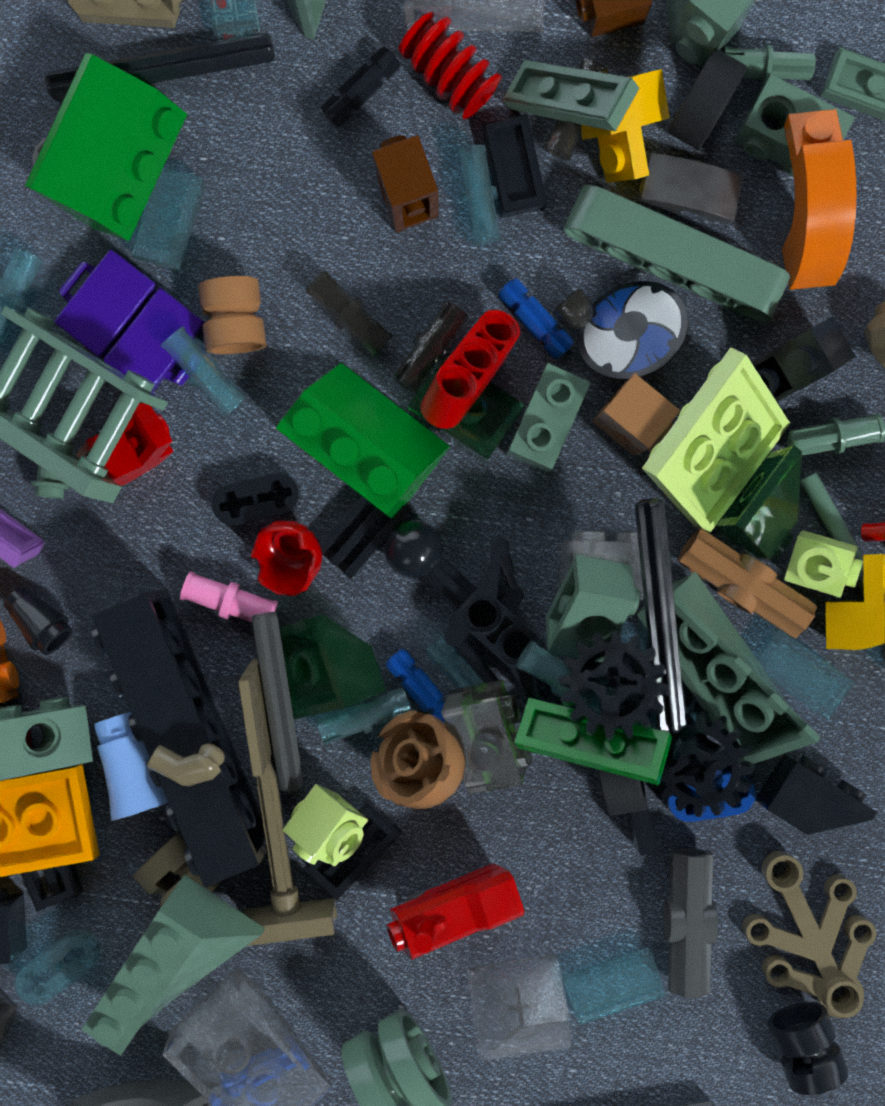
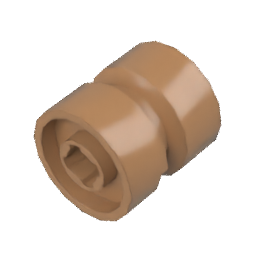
M226 276L199 283L200 307L204 315L211 317V319L203 324L205 350L207 353L219 355L240 354L258 351L267 346L264 320L254 315L259 310L261 303L260 286L257 278Z

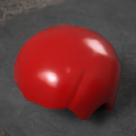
M274 521L262 528L258 533L251 552V558H256L260 567L257 577L258 581L277 595L294 597L306 591L322 566V551L317 538L312 531H309L307 526L297 521Z

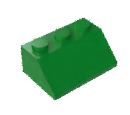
M85 53L26 181L25 187L91 228L130 241L188 114L158 89L93 54Z
M342 363L305 389L275 427L393 520L450 448L442 439Z

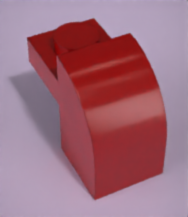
M140 403L137 406L105 465L109 469L106 476L121 486L156 467L174 452L170 446L173 440L170 437L168 425L160 414L155 413L152 406L145 403ZM99 434L85 440L76 456L79 458L82 455L88 456Z

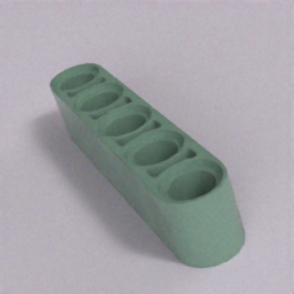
M588 184L581 187L563 228V232L567 236L581 244L758 321L769 322L772 320L790 279L789 273L775 264L594 185Z

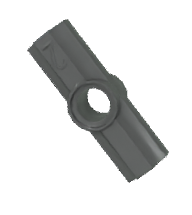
M680 847L671 850L669 873L670 899H666L663 911L664 934L666 941L669 943L667 988L671 994H677L684 998H701L704 995L710 994L711 944H715L718 937V915L716 905L712 901L713 854L710 850H702L696 847Z

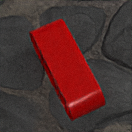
M495 309L485 312L440 367L421 403V412L430 424L444 429L453 428L459 424L501 368L520 335V327L510 314Z

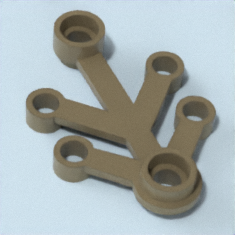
M774 851L768 854L761 866L763 878L773 889L781 892L801 935L771 925L761 914L747 916L743 921L742 931L746 938L756 946L767 944L813 960L821 977L793 969L784 957L777 954L770 955L763 961V975L775 987L789 986L817 996L818 1003L825 1006L830 1016L850 1018L856 1015L861 1010L864 1002V990L857 976L868 946L872 945L876 939L877 931L875 926L861 915L851 916L844 924V933L849 942L839 967L831 954L847 907L856 898V886L841 874L832 875L826 880L824 891L828 901L818 926L799 887L803 880V868L800 862L785 851ZM778 862H785V872L778 876L773 875V866ZM845 883L847 885L845 894L835 897V887L838 884ZM757 923H763L765 925L764 932L759 936H752V927ZM866 925V933L860 938H855L854 930L856 927ZM784 965L782 975L779 977L771 976V970L774 966ZM840 986L845 987L843 996L832 998V993Z

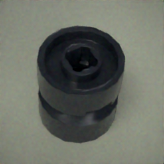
M816 1002L796 1003L781 1008L768 1019L767 1025L776 1050L779 1054H782L780 1062L792 1091L801 1095L823 1094L836 1089L848 1078V1068L840 1046L834 1041L835 1031L824 1005Z

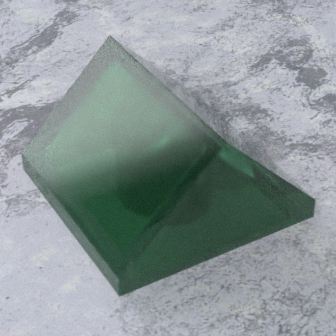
M448 354L408 405L409 414L486 464L525 404L492 382H489L460 423L455 427L444 429L430 424L421 412V403L438 370L450 356Z

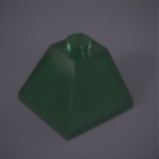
M793 445L770 452L715 526L716 529L757 559H770L772 555L778 557L785 551L794 537L790 531L798 521L802 451Z
M323 614L279 627L294 719L345 709L386 691L372 646Z

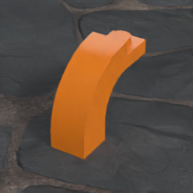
M837 109L788 114L784 129L793 170L795 203L792 226L782 247L785 269L790 275L788 281L789 290L833 286L838 282L847 264L855 228L857 188L852 141H843Z

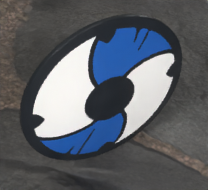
M636 281L617 286L599 297L583 317L578 333L580 353L586 364L603 377L614 380H628L634 373L640 378L648 376L667 365L682 348L688 333V312L680 296L663 284L650 281Z

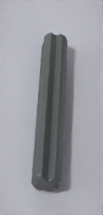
M261 612L253 615L251 620L278 786L281 792L288 793L302 789L304 781L278 617L275 612Z

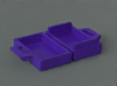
M112 249L106 253L96 267L81 261L58 290L68 303L54 320V323L100 358L106 356L104 362L126 375L128 370H131L152 381L155 386L151 392L157 389L164 378L183 386L204 359V356L194 345L193 341L203 330L205 322L162 288L156 291L158 286ZM86 271L90 273L74 296L71 295L69 292ZM186 350L190 351L193 354L176 376L171 372V369Z

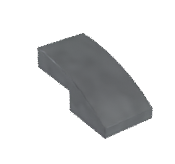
M655 153L646 155L649 175L641 178L637 201L674 214L688 211L722 224L735 220L744 175L685 158Z

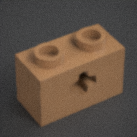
M634 373L618 388L592 422L631 455L635 456L646 450L651 453L652 449L664 439L674 425L672 421L680 410Z

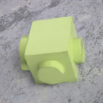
M802 530L797 537L784 581L841 598L845 585L855 588L863 565L862 560L855 559L858 546Z
M315 784L306 798L296 805L292 811L291 819L282 831L295 842L292 847L293 851L305 861L315 865L320 860L336 866L339 862L348 859L358 849L364 836L362 828L368 819L338 793Z

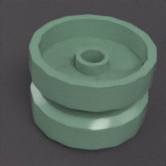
M399 1009L379 1021L378 1036L367 1030L362 1031L343 1043L341 1054L344 1069L360 1106L452 1105L451 1091L441 1063L423 1030L405 1009Z

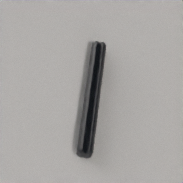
M265 32L106 62L147 84L272 62L275 58L272 38L269 33ZM79 66L50 71L45 74L46 88L53 100L65 99Z
M647 498L637 502L634 508L649 648L653 647L656 650V657L650 664L652 666H665L666 674L656 679V682L668 685V695L655 697V700L659 701L664 708L662 714H656V722L659 730L677 733L685 726L686 721L665 503L659 498Z

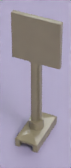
M252 659L238 683L253 777L257 776L273 890L270 891L272 905L247 908L243 911V914L265 928L263 934L247 946L334 935L333 919L337 918L335 898L300 902L298 888L293 885L286 835L282 831L284 829L277 776L270 761L273 750L258 659Z

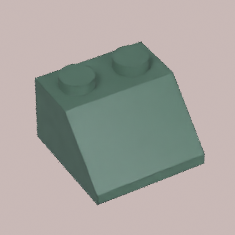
M666 0L670 42L676 46L678 54L690 64H698L703 68L713 50L717 48L722 51V48L727 45L740 29L756 0Z

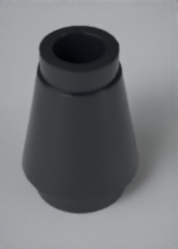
M25 587L16 589L5 599L3 606L8 610V613L32 650H40L44 655L51 654L64 645L72 635L73 629L68 625L69 618L29 592Z

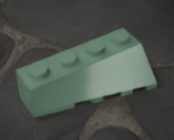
M693 572L672 583L681 679L702 709L708 711L712 723L723 715L727 717L726 730L731 732L739 727L743 730L741 736L737 739L740 745L752 744L753 750L744 757V760L755 764L817 743L821 737L791 709L698 574ZM643 606L636 614L647 629L645 606Z
M184 875L146 929L81 1030L93 1037L100 1045L108 1047L121 1056L139 1028L172 1000L261 936L265 928Z

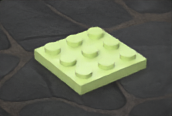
M730 347L722 360L710 370L707 380L691 402L682 408L677 421L664 439L652 449L649 459L642 469L697 529L701 528L710 534L784 434L790 422L747 355Z

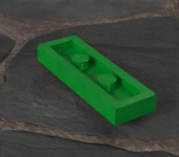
M528 698L514 742L519 749L655 785L660 784L672 740L670 732L654 728L646 730L640 725L635 724L632 726V739L628 740L623 729L615 731L613 741H607L604 728L599 727L597 732L590 736L586 733L588 720L584 719L574 724L570 718L574 710L573 708Z

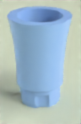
M131 712L94 724L99 743L101 744L97 746L102 762L109 795L111 821L168 803L163 787H157L150 777L147 767V761L150 760V756L144 742H138L129 725Z

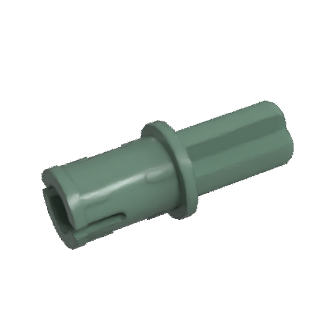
M765 45L763 49H741L725 46L722 48V52L747 66L742 79L759 80L762 85L770 74L780 79L810 80L814 75L816 56L813 53L775 52L772 45Z
M877 413L871 414V416L843 421L838 417L830 418L827 424L791 430L787 439L788 447L791 454L795 457L831 450L835 454H840L848 447L884 442L885 423L882 416Z

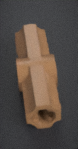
M701 528L696 530L680 551L677 562L683 565L682 567L687 568L692 573L696 572L701 579L716 587V592L731 604L749 614L755 613L791 638L796 639L808 628L815 617V611L818 606L811 602L810 599L796 592L795 589L778 580L776 572L748 554H739Z

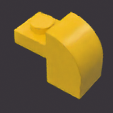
M662 69L629 77L635 81L639 90L616 131L581 124L582 140L598 138L600 164L604 170L606 183L635 180L649 175L641 126L670 118Z
M885 554L863 555L864 600L825 602L826 649L863 650L885 644Z

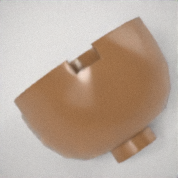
M408 711L395 716L383 727L378 736L384 738L380 745L379 753L373 751L370 761L372 780L381 796L393 801L396 805L415 809H427L440 805L456 792L464 777L466 756L464 746L452 727L436 716L417 711Z

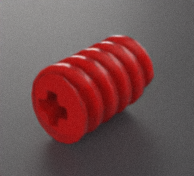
M429 12L418 19L407 31L399 45V53L405 59H412L411 65L415 72H425L423 76L425 83L431 87L437 86L436 93L439 99L444 101L450 99L449 110L452 113H463L461 119H468L492 97L502 79V75L496 73L486 79L483 75L490 62L487 59H483L473 65L471 60L477 51V47L471 44L460 51L458 47L465 34L458 30L448 37L446 32L452 24L451 18L445 16L435 23L433 20L434 12Z

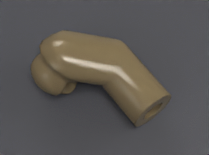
M204 744L201 746L198 754L184 758L159 745L151 756L147 767L180 785L191 786L214 779L221 772L219 766L224 762L225 755L219 747L213 744Z

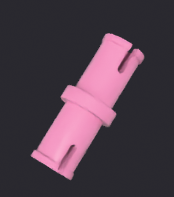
M192 571L188 573L180 594V600H187L219 611V617L228 619L231 615L251 623L252 616L268 611L276 612L279 602L240 590V584L230 582L229 585L197 575Z

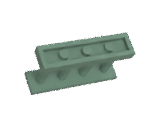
M5 306L1 315L23 329L0 370V439L82 496L114 503L122 486L106 476L109 470L105 466L140 402L163 411L168 402L151 392L155 386L152 381L131 370H128L126 375L51 329L55 321L30 307L23 314ZM41 339L55 348L23 410L21 412L16 411L14 414L8 410L11 405L8 398L37 343ZM74 360L88 369L54 434L48 433V435H45L40 431L43 424L39 421L68 366ZM107 381L121 390L122 393L88 456L82 455L79 458L72 453L75 449L72 442L103 384Z

